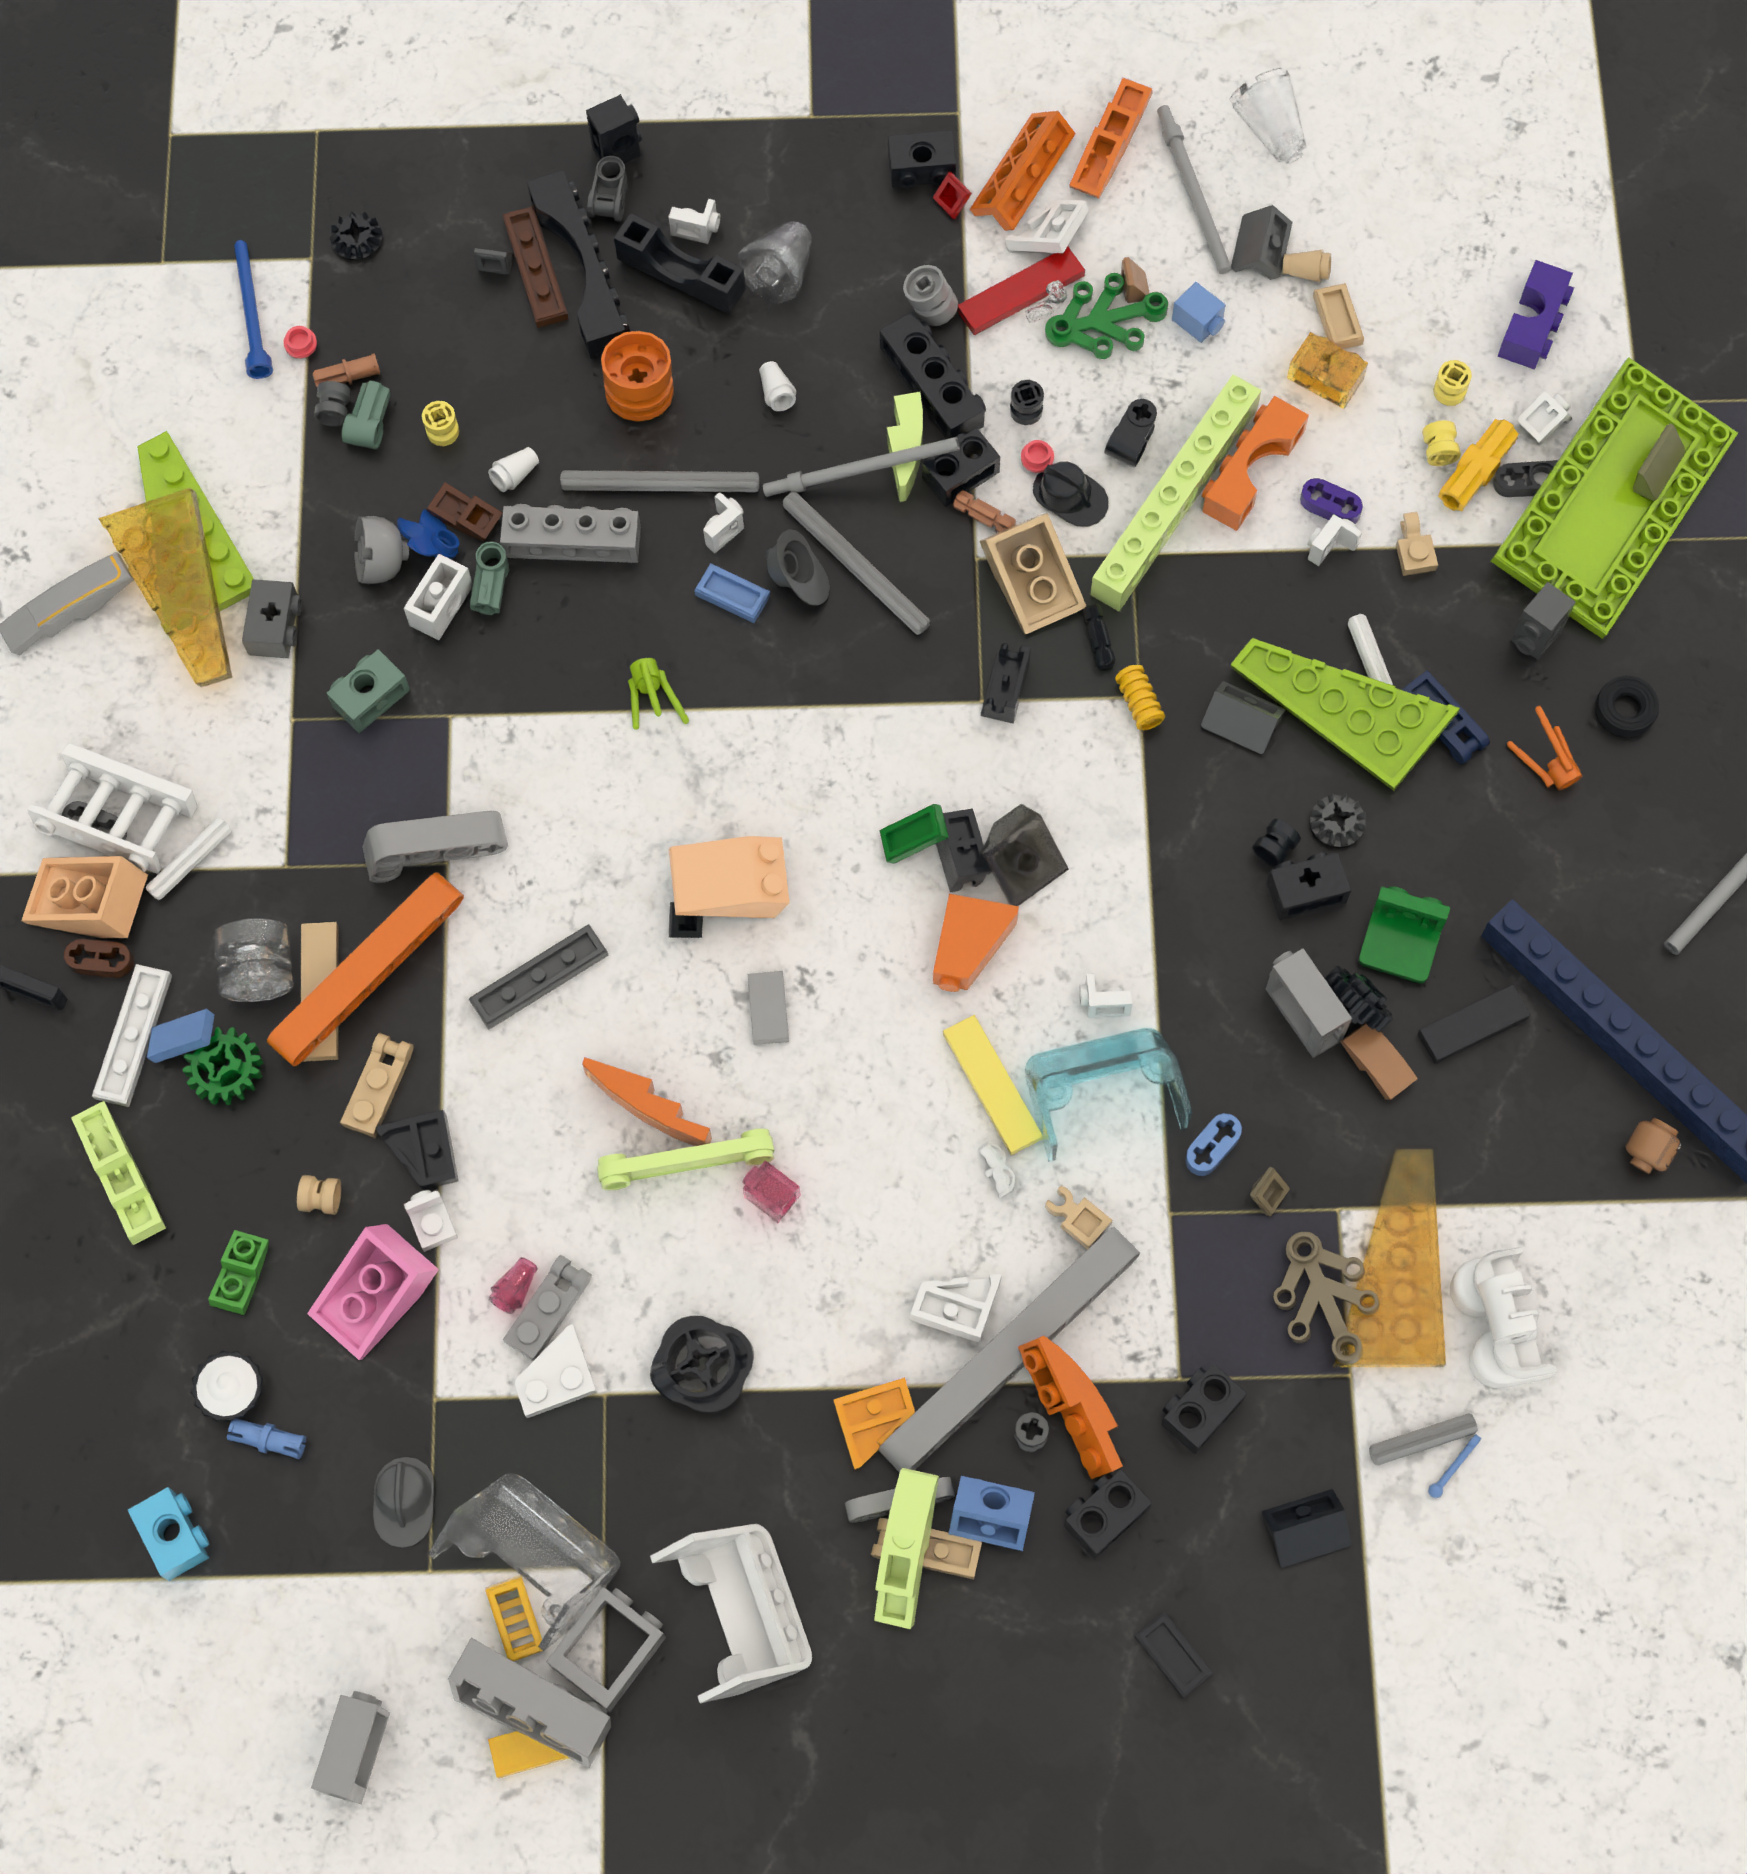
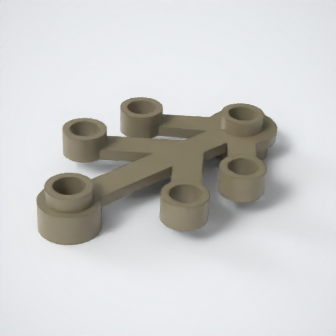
M1296 1233L1288 1240L1286 1245V1254L1291 1262L1282 1285L1275 1290L1273 1295L1277 1307L1281 1310H1290L1296 1305L1297 1297L1294 1291L1304 1270L1311 1283L1295 1320L1291 1321L1288 1325V1334L1291 1340L1296 1343L1308 1341L1311 1336L1309 1325L1320 1303L1335 1337L1332 1342V1351L1335 1358L1343 1364H1354L1362 1357L1363 1346L1356 1334L1348 1332L1333 1297L1358 1306L1360 1312L1365 1315H1372L1378 1311L1380 1306L1378 1296L1371 1290L1360 1291L1324 1277L1319 1266L1321 1264L1342 1271L1348 1281L1357 1282L1365 1274V1268L1360 1259L1356 1257L1346 1258L1323 1249L1320 1239L1313 1233ZM1302 1246L1311 1247L1312 1250L1308 1256H1300L1298 1254ZM1351 1264L1360 1266V1271L1355 1275L1347 1273V1268ZM1282 1293H1290L1292 1298L1288 1303L1279 1302V1296ZM1366 1297H1372L1375 1300L1374 1305L1370 1308H1364L1361 1305L1362 1300ZM1296 1326H1304L1306 1332L1303 1336L1297 1337L1293 1335V1329ZM1345 1345H1353L1355 1352L1352 1355L1345 1356L1341 1353Z

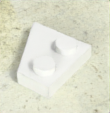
M1057 199L1046 207L1041 214L1027 221L1028 230L1020 236L1016 237L1010 234L1006 237L1005 243L1008 251L1063 253L1089 212L1086 201Z
M573 1324L567 1326L514 1380L526 1418L597 1393Z

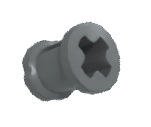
M1032 1412L1026 1413L1018 1419L1014 1439L1021 1450L1033 1453L1044 1447L1049 1433L1046 1419L1040 1414ZM1030 1425L1036 1426L1037 1434H1039L1035 1435L1033 1440H1028L1024 1431L1028 1430Z

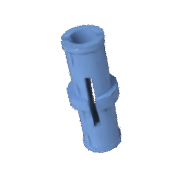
M236 1418L231 1421L228 1432H232V1434H227L228 1441L257 1447L261 1453L267 1454V1452L272 1451L299 1460L305 1449V1445L302 1443L306 1442V1436L276 1429L274 1424L266 1423V1425H260Z

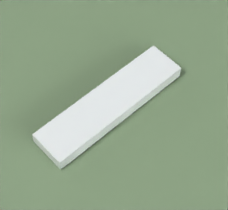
M136 964L92 1094L95 1100L125 1107L130 1106L149 1048L152 1027H155L172 979V974L169 971Z

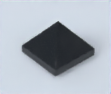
M670 902L669 937L702 938L703 916L675 915L674 902Z

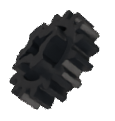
M1335 966L1324 978L1352 1017L1351 1021L1354 1024L1357 1022L1361 1025L1366 1023L1372 1030L1375 1029L1380 1032L1393 1020L1391 1017L1392 1013L1386 1009L1387 1006L1384 1004L1387 1000L1385 995L1363 974L1360 976L1357 973L1351 975L1345 968L1343 970L1340 966Z

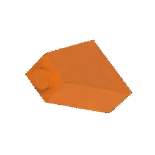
M949 894L933 970V984L939 985V988L949 992H958L960 989L968 990L1017 925L1019 906Z

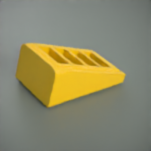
M522 1575L486 1587L485 1591L507 1658L516 1661L544 1651L545 1646ZM518 1590V1597L498 1603L497 1596ZM521 1604L523 1605V1612L503 1618L502 1611ZM526 1619L528 1620L529 1626L511 1633L507 1632V1626ZM530 1634L533 1635L534 1641L515 1648L512 1647L511 1641Z

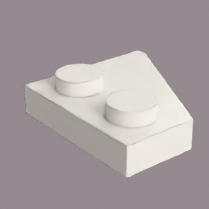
M990 1274L989 1278L968 1280V1277L953 1278L948 1282L940 1280L921 1282L909 1320L979 1343L1002 1275Z

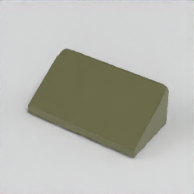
M1670 423L1666 425L1638 471L1633 486V492L1652 501L1658 499L1685 454L1684 445L1674 425Z

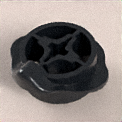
M704 1316L683 1317L675 1321L666 1330L661 1345L652 1361L650 1379L656 1390L670 1401L684 1404L703 1413L720 1412L730 1407L739 1398L745 1380L753 1365L754 1349L748 1338L736 1328L722 1325ZM705 1336L715 1337L724 1341L727 1346L720 1349L717 1347L704 1349L698 1338ZM686 1345L688 1350L687 1357L683 1362L677 1364L678 1368L675 1369L677 1357ZM704 1357L707 1359L705 1362L706 1369L700 1371L697 1368L700 1366L699 1359ZM730 1358L727 1374L718 1383L717 1372L720 1367L727 1364V1359ZM684 1379L688 1381L701 1379L707 1391H688L683 1389L678 1382Z

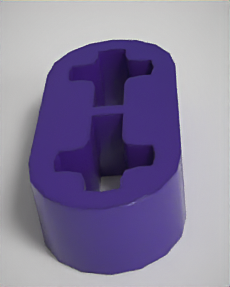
M1320 478L1310 479L1303 485L1300 501L1307 511L1327 520H1330L1333 514L1341 519H1348L1354 524L1360 519L1363 504L1360 497L1355 493ZM1315 491L1321 492V497H1318L1317 500L1311 499V494H1314ZM1346 504L1352 506V509L1347 514L1341 512Z

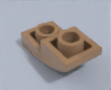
M1366 1023L1340 1041L1359 1070L1367 1072L1385 1100L1393 1099L1418 1079L1403 1057L1381 1031L1372 1030Z

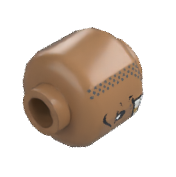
M1654 1117L1651 1122L1640 1121L1625 1146L1627 1152L1633 1157L1630 1163L1647 1174H1650L1652 1169L1666 1171L1681 1148V1142L1676 1137L1679 1132Z

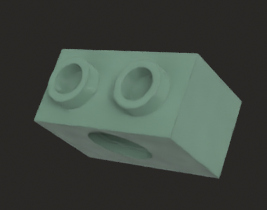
M378 649L372 655L364 656L357 663L356 668L346 677L338 678L326 694L332 707L358 733H361L408 693L410 687L406 676ZM365 686H374L367 693L359 692Z

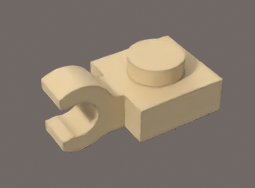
M1417 512L1404 513V521L1400 522L1404 539H1399L1396 543L1403 576L1436 571L1438 562L1431 534L1421 536Z

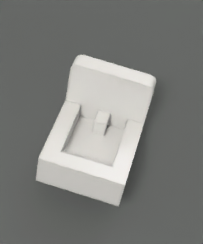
M1333 514L1323 529L1317 527L1307 543V545L1311 546L1308 560L1320 566L1336 542L1355 551L1359 545L1362 532L1352 521L1341 519Z

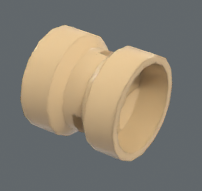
M303 1175L297 1191L298 1210L311 1212L313 1209H319L324 1214H337L341 1200V1180L338 1178H327L325 1181L317 1180L315 1176Z

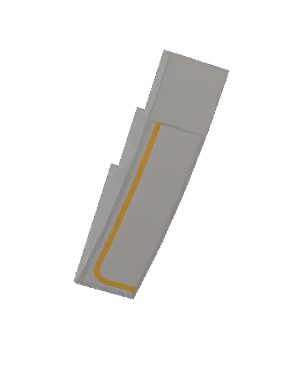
M115 552L60 581L22 606L0 623V633L10 651L21 655L44 635L53 638L76 618L86 620L135 579L121 555Z

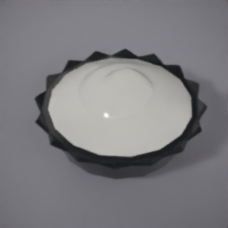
M222 1350L218 1355H209L205 1363L198 1365L197 1374L192 1377L193 1388L190 1393L195 1398L194 1406L201 1409L204 1416L212 1417L216 1422L221 1420L231 1422L237 1417H245L250 1409L256 1407L257 1399L262 1394L261 1385L263 1378L259 1374V1366L252 1362L250 1356H242L238 1351L229 1353Z

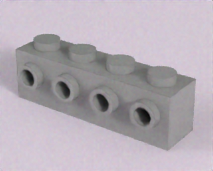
M526 504L504 506L500 544L504 548L507 558L638 563L641 532L639 513L628 508L599 510L590 506L582 507L581 509H567L559 505H551L547 508L531 507Z

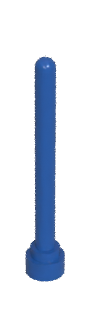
M238 240L234 248L250 352L245 359L246 373L251 378L261 379L273 373L271 357L263 350L248 246L245 241Z

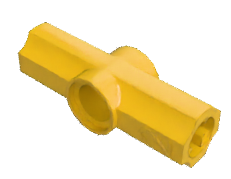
M1495 419L1476 445L1472 443L1467 448L1457 464L1456 471L1449 477L1439 492L1438 497L1446 507L1453 511H1463L1480 487H1485L1491 481L1500 467L1501 460L1518 439L1519 433L1515 430L1513 424L1505 419Z

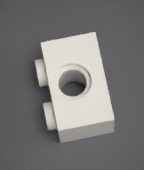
M438 554L404 607L409 625L440 640L473 587L468 568Z

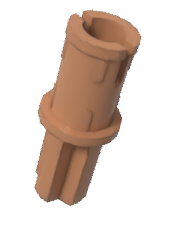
M375 353L369 356L347 362L345 359H342L343 363L315 370L313 378L316 387L325 381L349 382V385H353L352 381L376 374L380 375L381 373Z

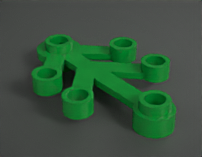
M1110 273L1105 278L1104 290L1090 314L1076 319L1082 306L1089 303L1093 295L1092 285L1086 281H1080L1074 285L1073 298L1063 315H1055L1047 321L1045 335L1054 346L1066 347L1074 343L1093 352L1099 359H1107L1112 355L1113 341L1110 338L1125 344L1126 348L1131 351H1137L1144 345V332L1139 328L1126 330L1114 323L1143 316L1150 322H1159L1167 315L1168 300L1162 293L1152 292L1146 295L1142 302L1108 310L1114 298L1121 294L1124 288V278L1118 273ZM1117 282L1119 286L1112 287L1109 283ZM1085 290L1088 294L1080 295L1078 291ZM1152 302H1157V303H1159L1160 305H1159V306H1153V305H1151L1150 303H1152ZM1058 327H1064V328H1066L1067 330H1065V331H1059V330H1057L1056 328H1058ZM1093 329L1106 336L1094 339L1083 332ZM1137 337L1140 340L1138 342H1132L1129 340V338ZM1106 345L1108 349L1100 350L1098 346Z

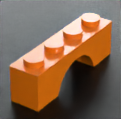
M1276 396L1272 398L1268 406L1261 405L1253 420L1255 425L1250 431L1247 429L1243 431L1236 444L1238 449L1233 456L1228 454L1219 468L1221 474L1216 481L1211 479L1203 490L1201 497L1205 500L1202 512L1237 531L1254 507L1258 491L1250 481L1247 469L1253 462L1264 456H1289L1306 430L1309 415Z

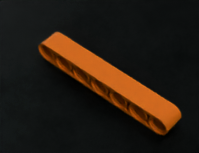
M438 872L432 874L271 1032L266 1043L293 1067L299 1065L458 908L464 899V895Z

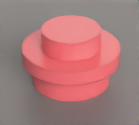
M295 326L286 333L284 347L290 356L306 358L316 350L317 339L310 329L304 326Z
M1033 440L1026 444L1021 451L1022 465L1028 471L1034 473L1044 472L1047 465H1052L1054 462V451L1045 441Z

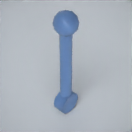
M1475 1434L1440 1480L1429 1486L1428 1492L1431 1497L1439 1498L1442 1496L1443 1487L1480 1442L1481 1437Z

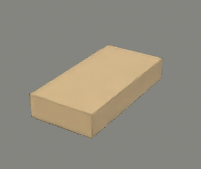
M1346 283L1314 290L1313 298L1331 352L1363 345L1364 336Z

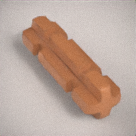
M966 491L959 492L954 500L953 506L955 509L963 513L968 511V516L989 528L995 526V531L998 533L1016 525V520L1007 514L1000 515V510L979 498L976 501L973 500L974 496Z

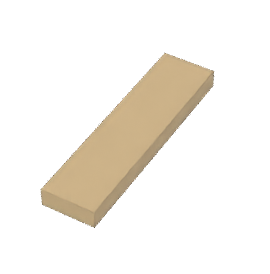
M337 922L301 924L302 1002L339 965V926ZM338 1027L303 1062L338 1060Z

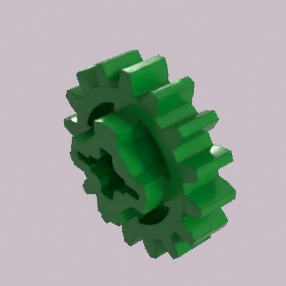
M216 1027L215 1036L211 1037L210 1045L196 1049L194 1054L184 1055L185 1060L191 1064L183 1068L184 1074L187 1077H191L187 1084L191 1090L197 1089L196 1095L201 1100L208 1096L211 1104L216 1105L219 1098H223L226 1105H231L232 1096L237 1095L242 1101L245 1099L244 1089L247 1088L251 1091L256 1089L251 1081L253 1078H262V1073L255 1067L264 1063L260 1055H255L259 1052L256 1043H250L251 1039L245 1032L238 1037L235 1028L231 1027L227 1035H224L220 1027ZM238 1048L244 1052L246 1062L238 1059ZM201 1070L209 1074V1084L203 1081Z

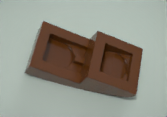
M444 482L427 507L429 513L446 525L482 541H486L503 515L501 511L474 495L471 499L446 482Z

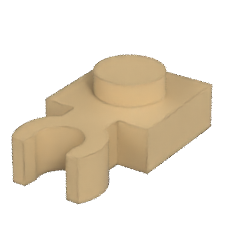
M1060 1186L1057 1193L1064 1198L1065 1203L1062 1206H1056L1048 1200L1045 1208L1054 1216L1066 1218L1061 1224V1228L1088 1250L1110 1227L1113 1220L1085 1197L1077 1205L1073 1201L1071 1192L1067 1188Z

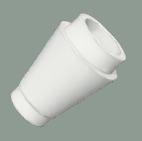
M776 362L764 363L760 367L759 372L765 403L774 411H785L794 405L796 389Z
M526 447L524 450L493 462L488 474L492 483L500 491L514 490L533 468L539 464V459L531 448Z

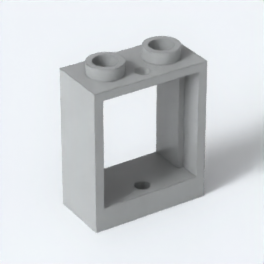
M1303 948L1294 954L1291 951H1287L1276 958L1273 962L1272 971L1269 974L1270 977L1266 991L1310 1055L1314 1058L1344 1039L1352 1017Z
M602 1587L546 1662L610 1713L666 1637L660 1631L663 1624L647 1611L642 1616L630 1608L633 1600L619 1589L615 1588L611 1593ZM606 1604L610 1605L649 1636L609 1690L566 1658Z
M353 1691L352 1697L340 1695L311 1786L312 1789L362 1805L390 1712L381 1707V1700L376 1699L375 1696L358 1691Z

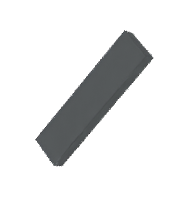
M588 924L471 996L469 1001L489 1030L609 956L608 951Z

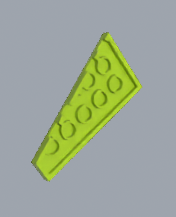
M165 431L138 445L137 448L166 631L169 638L250 596L252 579L254 578L169 433Z
M1254 638L1248 642L1230 664L1234 671L1393 791H1395L1460 710L1459 707L1450 704L1444 705L1430 700L1429 697L1397 689L1393 685L1352 671L1328 666L1325 662L1293 654L1289 650Z

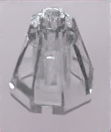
M792 220L783 223L743 247L738 256V260L741 259V263L738 266L744 268L745 283L753 294L762 297L764 291L773 296L769 301L776 304L796 298L802 289L812 244V235L803 224Z

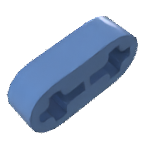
M1225 1113L1217 1115L1211 1120L1187 1150L1185 1163L1190 1172L1198 1176H1205L1212 1173L1240 1139L1242 1132L1240 1121L1235 1116ZM1227 1124L1232 1127L1230 1134L1233 1137L1231 1138L1226 1135L1217 1143L1214 1140L1219 1132L1217 1126L1219 1125L1224 1128ZM1208 1146L1213 1149L1208 1158L1210 1164L1202 1162L1198 1165L1195 1163L1196 1154L1194 1152L1202 1154Z

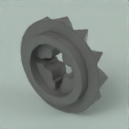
M1331 793L1329 796L1319 799L1313 807L1310 815V825L1315 836L1323 843L1334 847H1344L1355 843L1362 836L1366 827V812H1363L1359 801L1349 798L1347 793L1344 795H1334ZM1335 809L1339 812L1340 816H1347V819L1344 820L1342 831L1336 821L1329 820L1333 818Z

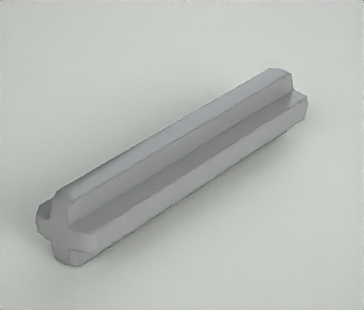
M1468 1413L1372 1444L1369 1448V1453L1373 1463L1381 1465L1473 1435L1478 1431L1477 1423L1473 1415Z

